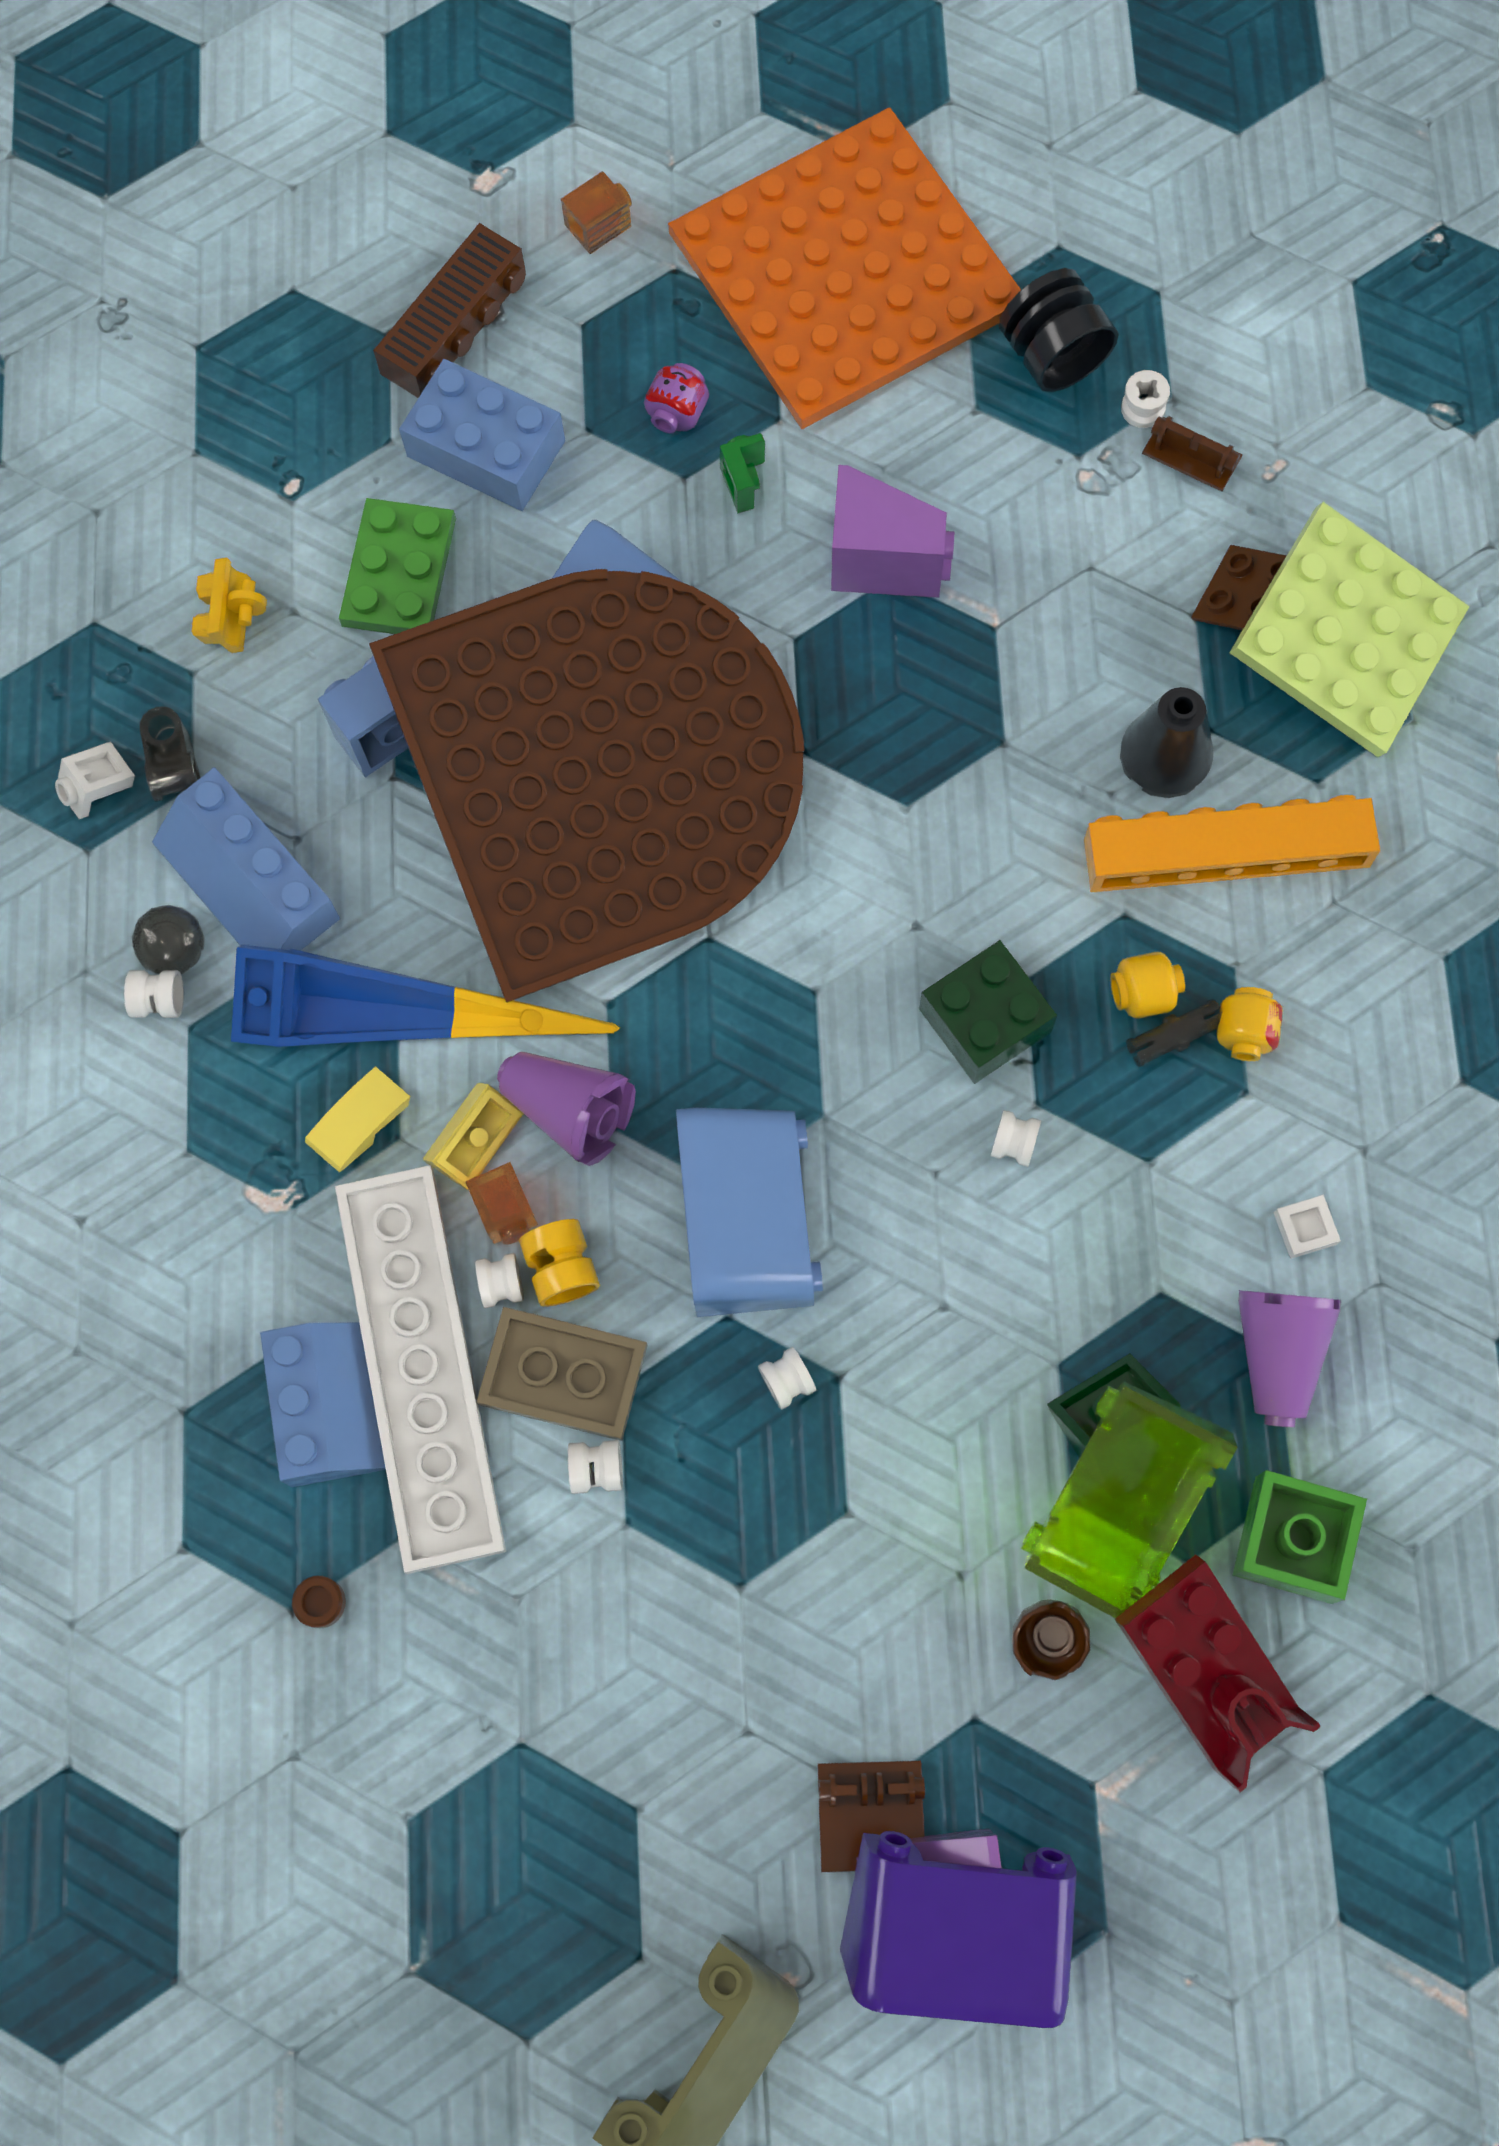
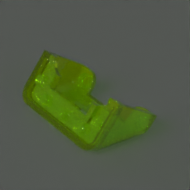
M1122 1382L1118 1389L1109 1385L1095 1410V1414L1101 1416L1097 1427L1044 1524L1042 1525L1034 1521L1021 1545V1549L1028 1552L1025 1560V1569L1113 1618L1118 1617L1148 1593L1153 1586L1158 1585L1161 1579L1160 1572L1207 1487L1211 1488L1216 1480L1213 1468L1226 1470L1238 1448L1232 1432L1126 1382Z

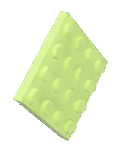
M1322 502L1312 512L1229 653L1369 752L1380 757L1389 750L1470 606L1325 502Z

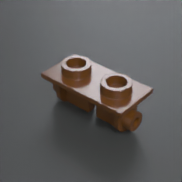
M1159 416L1156 419L1151 430L1152 436L1142 451L1143 455L1223 492L1243 454L1234 451V446L1229 445L1226 447L1173 422V417L1171 416L1167 418Z

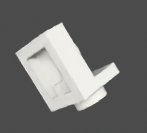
M110 741L62 758L55 788L61 802L65 806H70L76 816L82 819L89 816L92 801L132 787L135 775Z

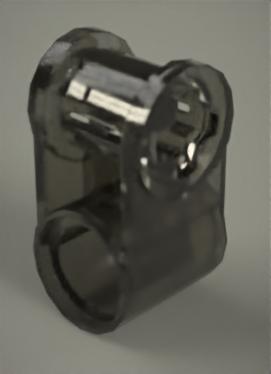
M165 706L148 710L140 721V733L146 760L145 773L147 783L154 801L158 802L163 801L164 795L186 790L201 777L193 752L191 736L178 714L173 709ZM167 728L175 729L173 735L168 739L157 740L162 730Z

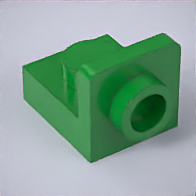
M761 433L752 436L740 435L734 437L728 443L720 445V470L737 514L754 509L755 490L760 489L755 466L765 462V440Z

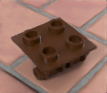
M1230 545L1192 614V620L1243 630L1287 555Z
M921 1761L818 1764L821 1872L856 1871V1857L859 1856L863 1833L880 1835L886 1831H895L909 1838L925 1837L923 1814L925 1783L924 1777H922Z

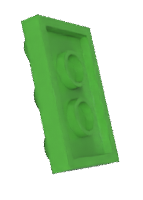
M366 498L339 615L342 627L397 634L435 619L456 521L454 510Z

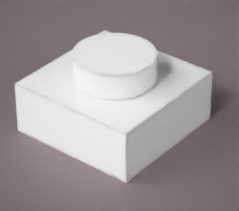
M1324 1195L1278 1208L1274 1212L1290 1259L1335 1246L1341 1241Z

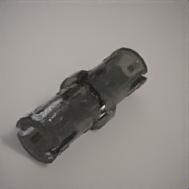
M1210 999L1205 1004L1178 1017L1171 1014L1162 1020L1163 1024L1134 1038L1127 1039L1126 1044L1130 1054L1148 1046V1048L1137 1052V1056L1132 1058L1136 1065L1142 1067L1146 1063L1174 1049L1181 1052L1190 1047L1191 1041L1217 1030L1222 1012L1207 1020H1204V1018L1215 1014V1010L1220 1008L1219 1004L1214 999Z

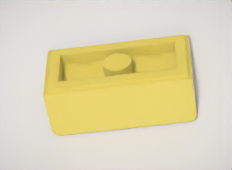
M477 1083L427 1151L423 1160L466 1190H470L523 1113L489 1084Z

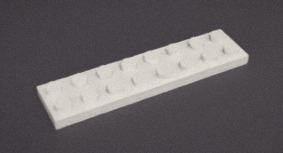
M431 1165L335 1186L404 1573L411 1574L506 1552L479 1406L476 1403L477 1396L434 1171Z

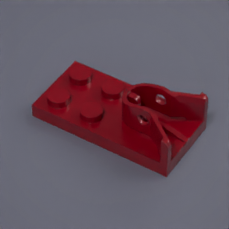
M1195 1554L1114 1619L1214 1771L1239 1793L1247 1787L1251 1758L1285 1728L1292 1726L1315 1732L1321 1727L1319 1722L1297 1705L1208 1564Z

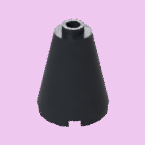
M1179 687L1167 691L1134 720L1125 731L1121 743L1120 760L1126 776L1130 780L1132 778L1138 785L1143 787L1142 791L1151 796L1164 798L1186 795L1194 790L1209 773L1213 762V744L1205 702L1194 690Z

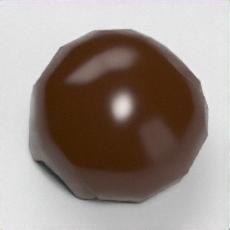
M1041 1600L1025 1608L1015 1622L1012 1631L1013 1654L1028 1675L1059 1680L1080 1668L1090 1652V1628L1079 1610L1063 1601Z

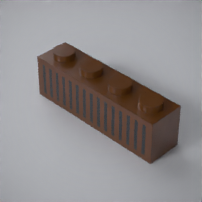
M479 223L373 350L380 374L419 398L442 360L446 359L454 363L458 357H463L471 348L474 337L482 327L494 321L499 312L500 305L509 294L516 293L520 289L526 276L522 248Z

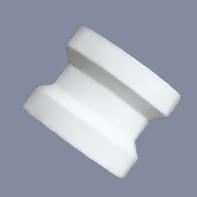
M1152 370L1136 372L1129 378L1125 387V395L1122 399L1121 412L1124 419L1130 425L1138 428H1149L1154 425L1159 416H1164L1166 403L1170 396V386L1167 379L1160 373ZM1141 394H1149L1146 398H1139Z
M1003 1110L991 1157L998 1159L1004 1156L1013 1157L1019 1165L1028 1167L1041 1120L1030 1118L1024 1121L1017 1119L1013 1112Z
M515 1253L505 1254L500 1261L490 1262L486 1258L475 1261L478 1287L484 1308L494 1307L500 1300L509 1299L513 1303L524 1301L521 1275Z
M794 1347L784 1351L783 1357L774 1363L766 1361L758 1365V1369L769 1391L781 1410L788 1407L795 1396L799 1394L810 1395L816 1391L815 1384Z

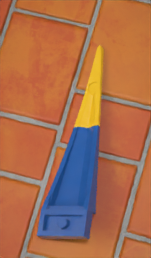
M240 945L236 949L231 1042L283 1047L433 1038L614 1033L620 1028L614 1023L515 1000L506 1003L502 997L295 949L285 950Z

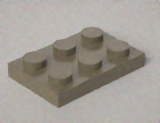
M503 1307L476 1403L480 1406L622 1441L647 1350V1342Z

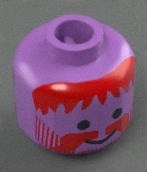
M676 363L673 366H665L657 372L644 400L645 409L651 416L652 424L657 429L665 433H674L675 431H688L695 427L709 398V392L704 383V376L697 369L687 364Z

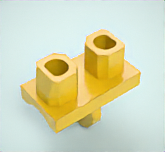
M227 557L215 559L214 572L197 577L196 591L198 597L207 605L210 604L209 613L197 614L193 617L191 632L204 644H220L231 653L244 651L246 626H251L252 616H258L266 612L267 599L262 594L255 592L256 582L251 580V577L247 574L235 570Z

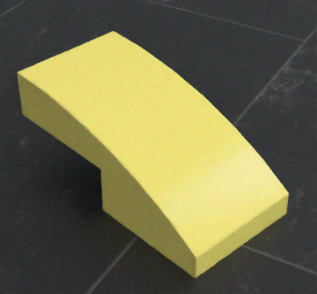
M375 1066L323 1116L305 1137V1143L340 1173L373 1145L377 1132L409 1106L410 1095Z

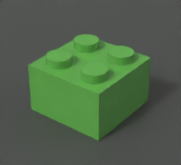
M1265 1470L1256 1476L1232 1576L1329 1604L1345 1600L1367 1498Z

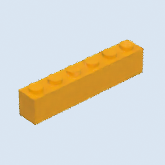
M1340 795L1331 798L1328 802L1309 803L1307 799H1294L1283 803L1281 806L1263 807L1259 803H1248L1236 807L1235 810L1217 812L1215 808L1202 807L1194 809L1188 814L1169 816L1168 812L1156 811L1147 813L1138 819L1123 820L1120 816L1110 815L1089 823L1084 837L1090 892L1370 868L1380 852L1372 798L1356 799L1354 795Z

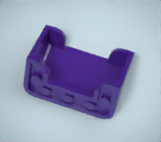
M886 1831L880 1835L863 1833L840 1945V1953L855 2000L869 2010L886 2014L1037 2028L1060 2026L1065 2019L1069 2000L1077 1876L1076 1867L1070 1854H1065L1054 1848L1043 1847L1039 1848L1037 1852L1029 1853L1024 1857L1022 1871L923 1861L918 1848L912 1844L908 1836L895 1831Z

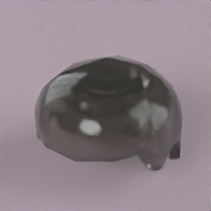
M169 904L151 908L137 920L132 934V947L135 956L145 969L156 974H160L163 970H178L181 974H184L197 964L205 946V936L198 918L185 908Z

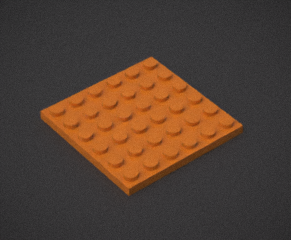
M890 107L668 223L670 236L801 429L814 424L999 324L1000 317L1007 304L1021 291L1020 287Z

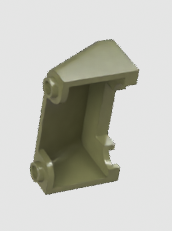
M722 1934L702 1966L698 1978V1988L704 2001L724 2017L672 2099L669 2100L655 2089L644 2100L626 2099L623 2101L617 2097L592 2138L602 2146H717L796 2020L799 2012V1998L795 1988L788 1980Z

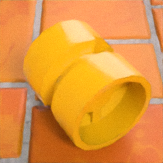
M564 1219L539 1226L520 1237L519 1243L526 1264L529 1268L536 1269L537 1271L531 1280L540 1306L549 1307L568 1303L589 1295L600 1287L592 1259L582 1255L587 1248V1244L578 1219Z

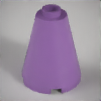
M519 1052L513 1057L510 1056L504 1060L497 1075L500 1093L571 1157L588 1166L599 1163L612 1151L616 1144L609 1141L616 1127L623 1131L625 1130L634 1108L636 1093L634 1085L627 1082L630 1079L615 1072L532 1053Z
M1239 1290L1238 1302L1255 1413L1265 1415L1264 1424L1295 1427L1296 1418L1307 1417L1340 1313L1341 1300Z

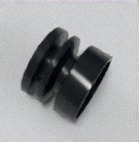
M1062 268L1050 271L1035 279L1018 292L1007 304L1000 317L999 329L1006 339L1011 342L1010 345L1017 355L1024 356L1023 364L1041 390L1045 392H1056L1066 389L1095 371L1109 357L1117 344L1119 336L1118 331L1100 305L1093 304L1094 298L1084 286V283L1074 269Z

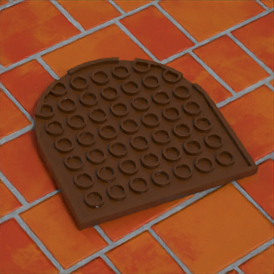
M595 569L574 572L537 583L369 643L506 1003L684 937L709 925L728 913L763 880L778 859L789 838L803 791L804 752L801 722L792 691L770 650L739 620L740 617L715 598L693 586L670 577L645 571L635 573Z

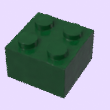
M1001 940L922 991L919 1006L921 1013L974 1084L1050 1034L1057 1018L1055 1011Z

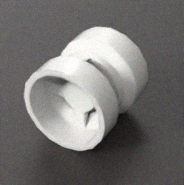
M130 970L127 973L124 987L125 1007L128 1016L131 1018H145L149 1013H159L164 1018H178L181 1015L184 1001L181 973L178 970H163L159 975H150L145 970Z
M619 1440L603 1441L600 1446L589 1447L584 1442L568 1444V1471L572 1494L587 1493L592 1487H603L606 1491L622 1490L623 1473ZM592 1462H594V1472H592Z

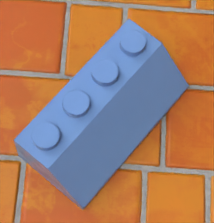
M215 767L177 796L152 843L239 945L301 951L340 920L328 896Z

